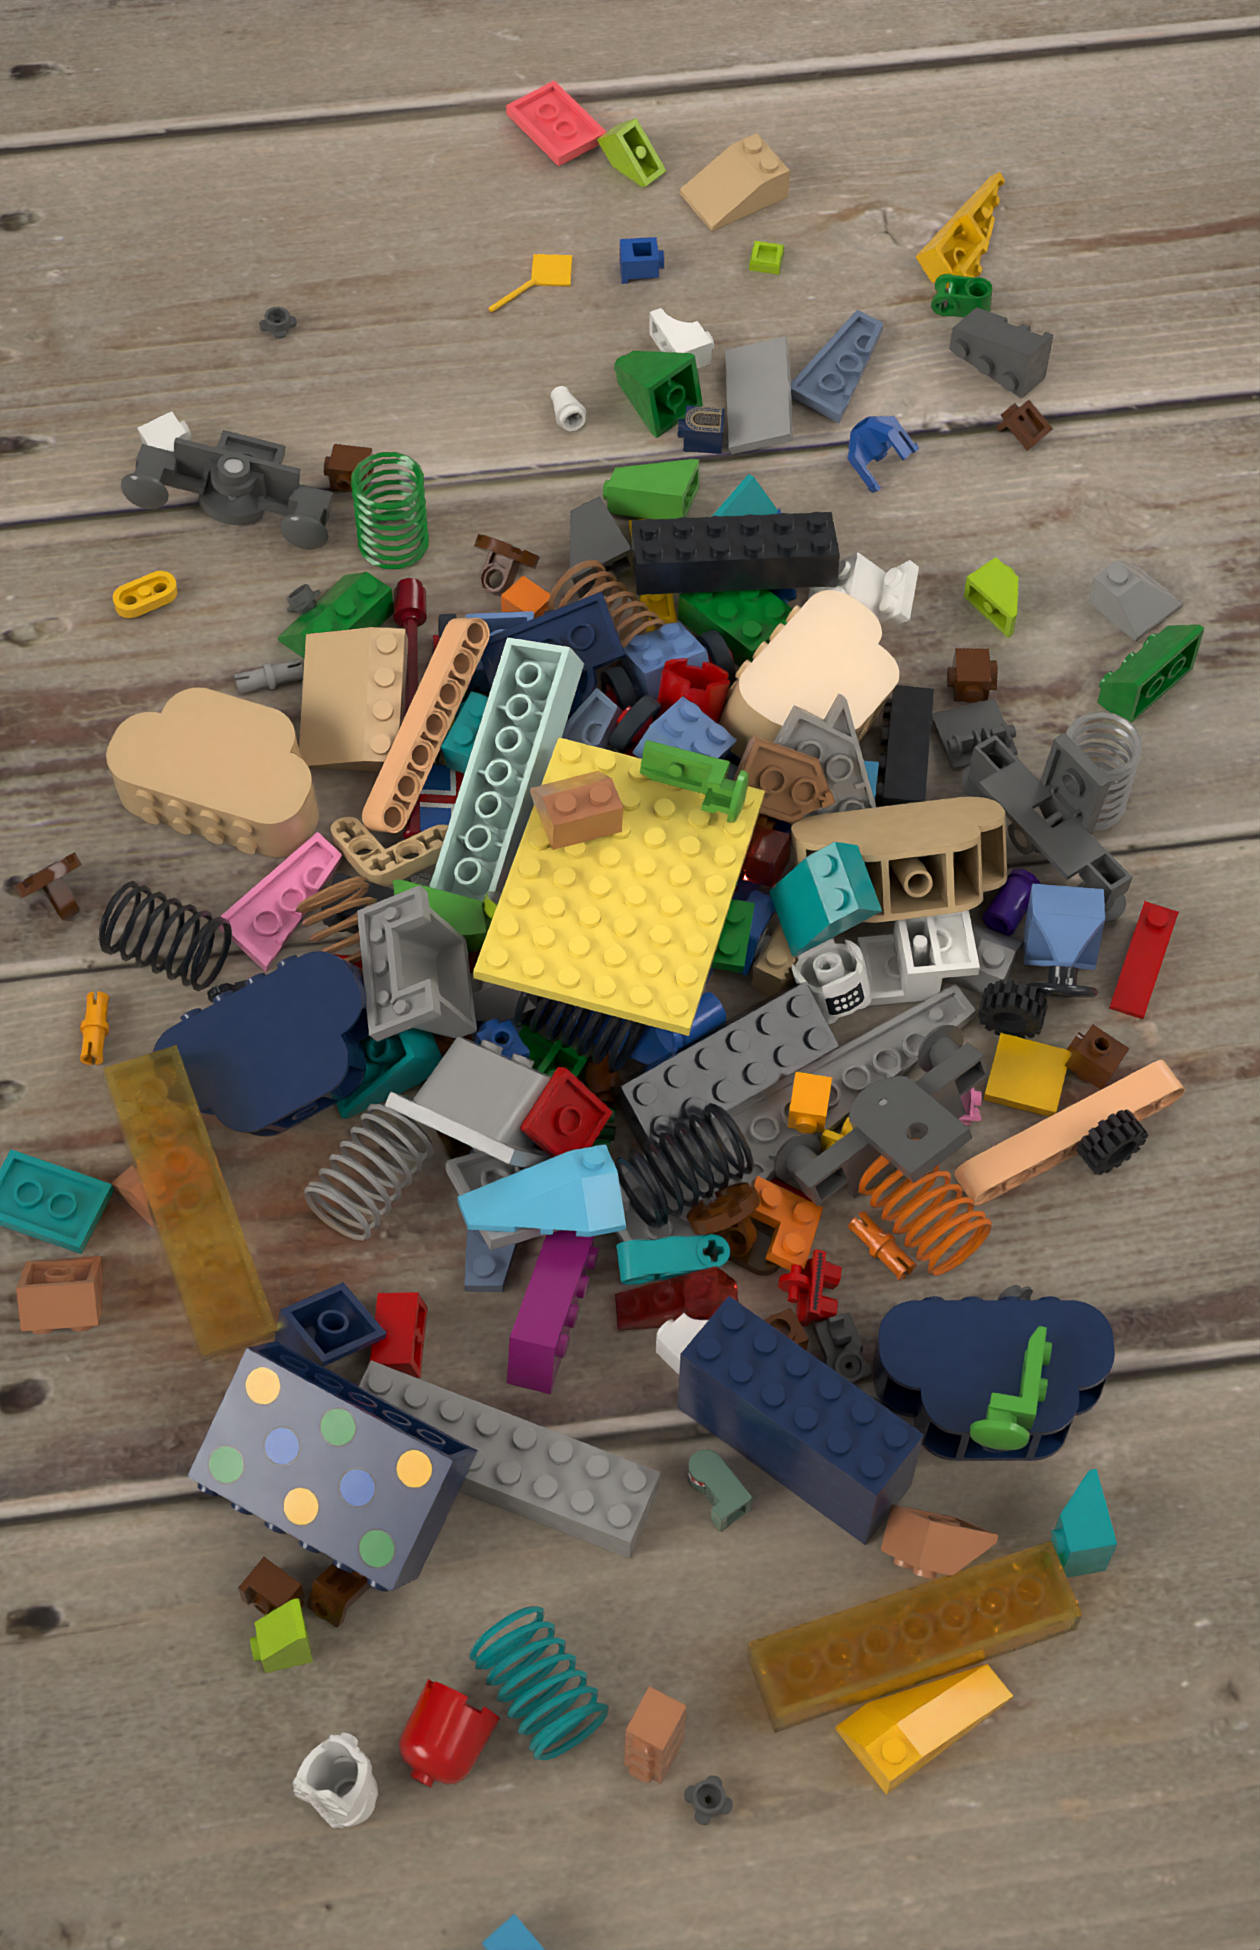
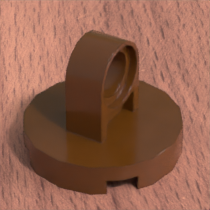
M483 534L477 535L474 547L488 553L480 574V585L485 591L497 596H501L513 585L520 565L536 569L540 558L538 555L527 550L522 552L521 549L514 547L512 544ZM501 571L503 574L502 584L497 588H492L490 577L494 572Z
M75 852L71 853L61 861H56L13 887L20 899L42 888L59 917L65 921L78 914L80 910L62 876L76 869L82 863Z
M747 1182L733 1184L724 1190L719 1189L715 1191L717 1199L705 1205L703 1199L700 1200L698 1206L691 1208L686 1216L695 1234L705 1235L714 1233L723 1237L729 1245L730 1255L734 1257L746 1255L757 1240L756 1229L749 1215L759 1206L761 1199L754 1185L750 1187ZM732 1230L741 1232L746 1238V1244L740 1245L735 1243L731 1239L729 1232Z

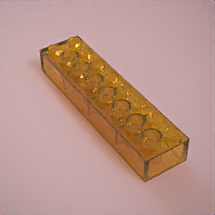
M177 1045L103 1068V1080L201 1362L275 1337L277 1332L275 1322Z
M1051 1541L959 1571L953 1576L947 1575L750 1641L748 1643L747 1659L774 1733L1075 1631L1083 1614Z

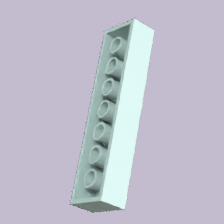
M507 637L430 883L431 888L483 901L485 894L489 891L502 893L534 806L530 788L542 784L558 737L562 738L584 666L582 660L570 647Z

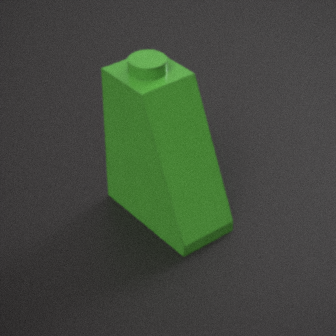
M688 459L615 468L610 480H606L603 486V499L607 500L608 511L610 514L646 519L686 517L700 487L699 460Z
M401 879L393 880L394 895L420 884ZM421 885L428 892L429 907L466 938L467 951H481L492 918L487 914L484 915V910L481 906L482 901Z

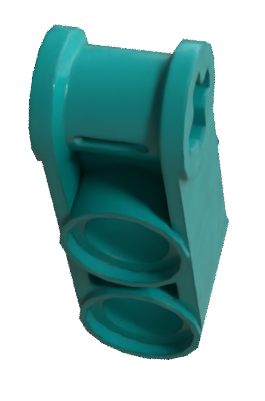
M715 1234L689 1237L670 1236L657 1240L637 1239L621 1242L616 1245L621 1284L624 1285L711 1276L721 1269L730 1256V1248L727 1241ZM706 1249L709 1250L710 1255H716L717 1258L713 1262H711L710 1256L703 1255Z

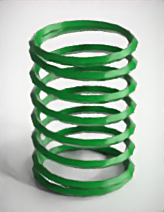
M380 452L366 457L357 464L351 477L358 548L362 556L377 567L401 569L411 566L424 556L429 545L424 474L422 469L410 456L398 452ZM381 457H396V458H399V459H381V460H379V461H376V462H373V463L368 464L370 461L375 460V459H378V458H381ZM383 464L406 466L415 474L414 476L412 473L400 469H384L370 474L361 481L363 476L372 468ZM386 474L402 475L408 477L416 484L415 486L410 482L400 479L383 480L370 485L363 491L365 485L371 480ZM398 484L408 487L413 491L410 493L400 489L384 490L373 494L369 498L366 497L374 489L384 485ZM386 495H402L406 497L404 500H386L380 503L374 501ZM405 507L411 508L408 511L397 510ZM377 509H378V510H387V511L381 512V513H379V514L376 513V512H374V511L377 510ZM404 519L408 521L396 526L377 523L382 520L395 521ZM413 524L415 525V528L409 532L397 536L382 535L370 529L374 527L379 530L397 531L409 528ZM419 532L416 538L398 546L382 545L369 537L372 536L383 541H399L410 538ZM420 541L417 548L399 556L384 555L370 547L373 546L383 551H400L411 548ZM371 556H374L385 561H401L408 558L412 559L400 564H385L376 561Z

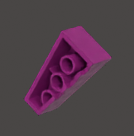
M559 1230L553 1232V1235L546 1234L509 1338L507 1384L551 1395L561 1359L565 1357L567 1352L570 1329L575 1328L578 1319L579 1299H584L588 1290L590 1277L587 1276L588 1269L594 1270L597 1264L599 1248L594 1247L595 1236H576V1231Z

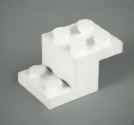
M857 552L847 559L839 561L837 586L811 587L808 600L814 594L825 590H834L848 594L875 614L880 622L882 634L910 620L919 567L909 560L898 567L890 569L886 573Z
M969 910L895 920L893 934L858 937L857 946L860 947L871 985V1003L868 1006L925 1001L940 993L942 978L979 974L980 965Z

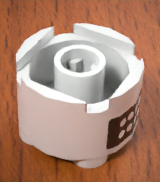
M831 938L797 956L799 961L792 966L795 982L807 983L828 1024L834 1023L838 1018L852 1014L858 1009L866 1008L871 1003V985L860 947L849 940H845L846 945L841 943L835 944L834 938Z

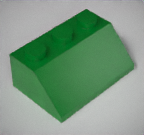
M368 572L344 575L316 601L317 603L312 609L303 613L278 636V641L305 659L306 634L369 627L379 628L393 614L392 588Z
M1200 624L1168 625L1160 633L1151 634L1137 653L1131 652L1128 654L1120 668L1115 672L1109 671L1099 683V688L1101 689L1097 703L1110 713L1117 714L1132 723L1193 669L1205 628Z

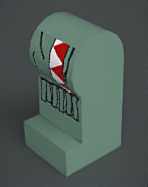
M705 1449L699 1450L691 1456L688 1464V1481L692 1488L704 1493L713 1505L711 1521L721 1532L751 1511L753 1497L716 1452Z

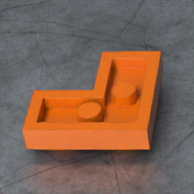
M757 1176L751 1182L750 1187L754 1185L761 1202L749 1216L775 1228L765 1259L791 1271V1265L798 1264L802 1266L803 1271L823 1207L817 1206L815 1203Z

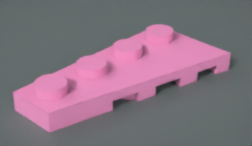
M317 832L221 915V917L226 918L230 922L232 929L231 940L265 972H267L306 914L295 912L297 905L324 888L341 863L342 854ZM220 925L219 929L224 933L223 925Z

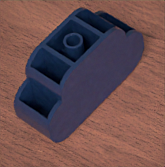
M315 951L300 957L292 955L281 960L277 964L278 969L267 975L259 973L244 982L246 986L234 993L232 990L217 995L213 998L214 1004L203 1010L196 1008L186 1012L180 1017V1023L172 1026L160 1036L152 1053L153 1072L164 1095L170 1102L180 1108L215 1115L223 1125L232 1130L262 1137L279 1135L351 1096L361 1085L366 1073V1057L360 1041L369 1035L363 971L356 965L328 952Z
M931 1296L922 1300L906 1301L889 1310L880 1324L873 1357L874 1388L878 1398L888 1409L899 1415L914 1417V1428L924 1434L923 1447L936 1457L950 1461L1042 1460L1054 1455L1063 1446L1074 1417L1092 1409L1100 1399L1114 1363L1113 1332L1107 1318L1097 1308L1085 1302L1060 1300L1054 1296H1046L1038 1300H1021V1298L1015 1296L1003 1297L1000 1300H983L976 1296L965 1297L961 1300H944L941 1297ZM1039 1326L1047 1327L1045 1342L1052 1343L1049 1366L1042 1365L1041 1378L1048 1379L1044 1403H1037L1036 1417L1031 1430L1026 1429L1030 1434L1027 1445L1017 1450H997L978 1444L970 1436V1425L976 1421L986 1420L988 1404L990 1405L992 1392L1019 1397L1024 1354L1028 1349L1029 1339Z

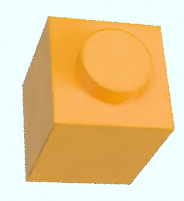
M795 1072L787 1128H793L798 1132L809 1134L824 1132L832 1077Z

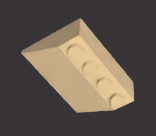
M369 627L306 634L299 752L301 759L307 764L309 769L381 771L404 720L408 637L405 629Z

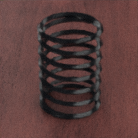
M131 881L122 885L109 901L101 920L98 940L102 952L113 955L120 951L121 959L125 962L135 957L138 967L142 968L150 963L153 973L158 974L166 970L169 980L172 981L181 976L184 986L192 985L194 990L201 991L209 987L221 971L231 945L232 929L229 920L220 916L213 919L211 913L206 910L197 912L196 907L191 904L182 906L181 901L177 898L167 900L166 895L159 891L152 894L149 887L145 885L139 887L138 883ZM130 887L133 888V890L130 891V892L122 899V901L119 903V905L116 907V909H115V911H114V913H113V915H112V917H111V919H110V921H109V924H108V920H109V917H110V915H111V913H112V911H113V908H114L115 904L117 903V901L119 900V898L121 897V895H122L128 888H130ZM141 892L147 894V897L142 901ZM135 896L133 910L120 938L111 946L112 933L116 922L125 906ZM158 898V899L162 900L163 903H161V904L155 909V900H154V899ZM148 904L146 923L140 933L136 946L127 955V941L139 914ZM173 904L178 909L170 915L169 905ZM163 911L160 932L150 954L142 961L143 945L148 937L151 926ZM185 911H190L193 913V916L185 922ZM178 917L177 931L170 951L162 964L157 967L158 952L163 944L165 935ZM200 918L208 919V922L200 929ZM194 923L187 953L175 973H172L173 960L179 944ZM220 925H223L224 941L220 957L210 976L203 984L199 985L197 980L208 963L213 948L215 931ZM195 950H196V953H195V956H194V959H193V963H192V966H191L190 979L188 980V979H187L188 968H189V965H190L192 956H193V954H194V952H195Z
M521 991L514 1013L515 1023L519 1027L531 1020L530 1030L532 1034L537 1033L547 1022L557 1001L550 999L540 1018L549 998L538 996L536 1008L529 1010L521 1019L525 1006L531 996L530 993ZM559 1001L546 1028L545 1036L548 1042L554 1040L561 1032L574 1005ZM577 1006L572 1013L561 1039L563 1050L569 1048L577 1039L590 1009ZM565 1007V1009H564V1011H563V1013H562V1015H561V1017H560V1019H559V1021H558V1023H557V1025H556V1022H557V1020H558V1018H559V1016H560V1014H561L563 1008ZM594 1011L577 1045L576 1051L579 1057L587 1054L594 1044L606 1014ZM612 1016L594 1049L592 1056L594 1065L601 1063L612 1047L608 1058V1069L611 1074L619 1071L636 1048L645 1029V1024L626 1019L620 1029L623 1018ZM630 1028L629 1034H628L627 1039H626V1041H625V1043H624V1045H623V1048L621 1049V1051H620V1053H619V1055H618V1057H617V1054H618L619 1048H620V1046H621V1044H622V1041H623V1039H624V1037H625V1035H626L628 1029Z
M713 1103L704 1107L705 1120L692 1113L689 1116L690 1130L685 1125L677 1122L674 1125L676 1140L670 1134L663 1131L660 1132L659 1145L661 1150L653 1142L645 1141L643 1148L646 1159L636 1150L629 1151V1160L622 1157L616 1159L615 1167L618 1172L619 1183L628 1196L632 1208L650 1227L659 1229L666 1225L669 1215L681 1216L684 1206L690 1208L698 1206L699 1196L706 1199L713 1197L714 1187L721 1190L728 1188L729 1178L739 1181L743 1179V1174L749 1175L752 1173L754 1161L749 1145L738 1125L722 1107ZM712 1114L726 1132L737 1160H735L720 1138L714 1125ZM695 1121L704 1130L705 1134L711 1141L718 1155L719 1161L714 1157V1155L711 1153V1151L705 1144L704 1140L702 1139L698 1131ZM680 1131L688 1138L695 1149L704 1170L690 1153ZM666 1141L671 1145V1147L674 1149L677 1156L681 1160L683 1167L688 1175V1178L673 1158ZM651 1150L658 1157L661 1164L665 1168L672 1182V1185L668 1182L666 1177L661 1172L653 1157ZM742 1150H743V1152H744V1154H745V1158H746V1161H747V1167H746V1168H745V1162H744V1156H743ZM637 1161L641 1164V1166L647 1173L648 1177L650 1178L656 1190V1193L653 1191L651 1186L646 1181L644 1175L642 1174L637 1164ZM728 1162L739 1172L732 1174L729 1171ZM710 1163L723 1175V1182L717 1183L714 1180ZM621 1164L640 1183L651 1203L655 1216L642 1205L631 1190L623 1175ZM694 1170L708 1183V1191L702 1192L699 1189ZM678 1178L693 1192V1200L687 1201L684 1198ZM662 1186L678 1202V1209L672 1210L668 1206Z

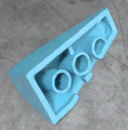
M606 1144L568 1151L460 1195L457 1199L468 1230L515 1232L518 1228L540 1229V1234L553 1235V1230L576 1231V1236L591 1237L626 1229L618 1172Z

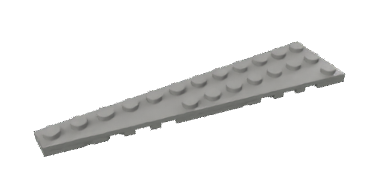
M956 984L796 1071L832 1077L825 1129L833 1131L846 1121L847 1117L850 1116L854 1100L867 1086L884 1078L902 1076L918 1063L919 1047L923 1039L932 1030L942 1025H954L961 1029L975 1018L976 1009ZM795 1072L726 1111L743 1133L754 1161L751 1174H743V1179L739 1181L729 1178L728 1186L743 1182L751 1185V1182L757 1176L770 1182L777 1176L774 1170V1160L778 1150L788 1139L802 1134L796 1129L787 1128ZM714 1118L713 1122L720 1138L735 1160H737L726 1132L719 1121ZM698 1127V1131L705 1144L719 1161L711 1141L704 1130ZM812 1133V1135L816 1136L819 1139V1141H821V1136L823 1133ZM684 1135L683 1139L690 1153L704 1170L695 1149ZM670 1144L667 1145L676 1163L688 1178L676 1152ZM742 1150V1153H743V1156H744L745 1168H746V1167H747V1161H746V1158H745V1154H744V1152H743V1150ZM652 1152L653 1157L661 1172L666 1177L668 1182L672 1185V1182L665 1168L661 1164L658 1157L654 1154V1152ZM637 1161V1164L642 1174L644 1175L646 1181L651 1186L653 1191L656 1193V1190L650 1178L648 1177L647 1173L645 1172L641 1164ZM728 1162L729 1171L732 1174L738 1173L739 1171ZM710 1163L714 1180L717 1183L723 1182V1175ZM625 1166L622 1167L623 1175L633 1193L642 1205L655 1216L651 1203L640 1183ZM694 1170L699 1189L702 1192L708 1191V1183ZM678 1178L684 1198L687 1201L693 1200V1192ZM662 1186L668 1206L672 1210L678 1209V1202ZM713 1192V1197L706 1199L699 1196V1201L703 1199L705 1205L717 1199ZM630 1203L629 1210L624 1212L626 1229L615 1232L621 1242L637 1239L657 1240L670 1236H700L693 1232L686 1218L688 1211L691 1209L690 1207L684 1206L683 1214L679 1217L669 1215L667 1224L659 1229H655L647 1225L638 1216Z

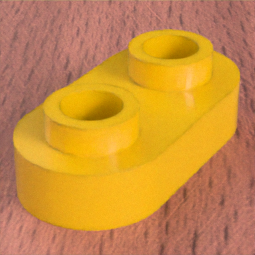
M155 571L118 587L114 591L112 598L115 611L124 618H135L172 602L178 593L176 580L169 572Z

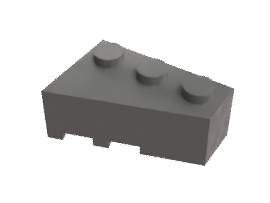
M976 307L952 328L949 350L954 352L957 357L963 358L976 367L982 374L998 382L1004 389L1022 399L1045 379L1054 335L1047 332L1043 335L1033 333L1028 325L1021 324L1017 327L1008 324L1007 318Z

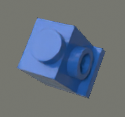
M657 237L620 239L619 262L622 284H628V279L659 278V269H664V251L658 250Z
M492 1019L480 1027V1032L476 1036V1043L481 1045L482 1040L485 1039L503 1047L501 1054L512 1058L513 1053L529 1059L530 1051L527 1046H524L510 1019L502 1023L499 1019Z

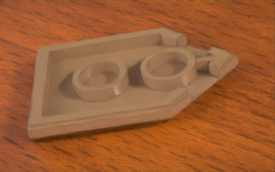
M753 736L749 740L733 781H737L740 771L744 770L749 775L748 787L765 791L759 813L792 824L803 819L804 815L821 807L824 809L836 803L818 758L757 736Z

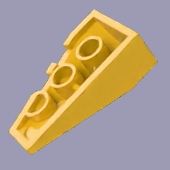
M985 1664L868 1702L838 1724L835 1730L887 1795L1011 1700L1013 1695L989 1665Z

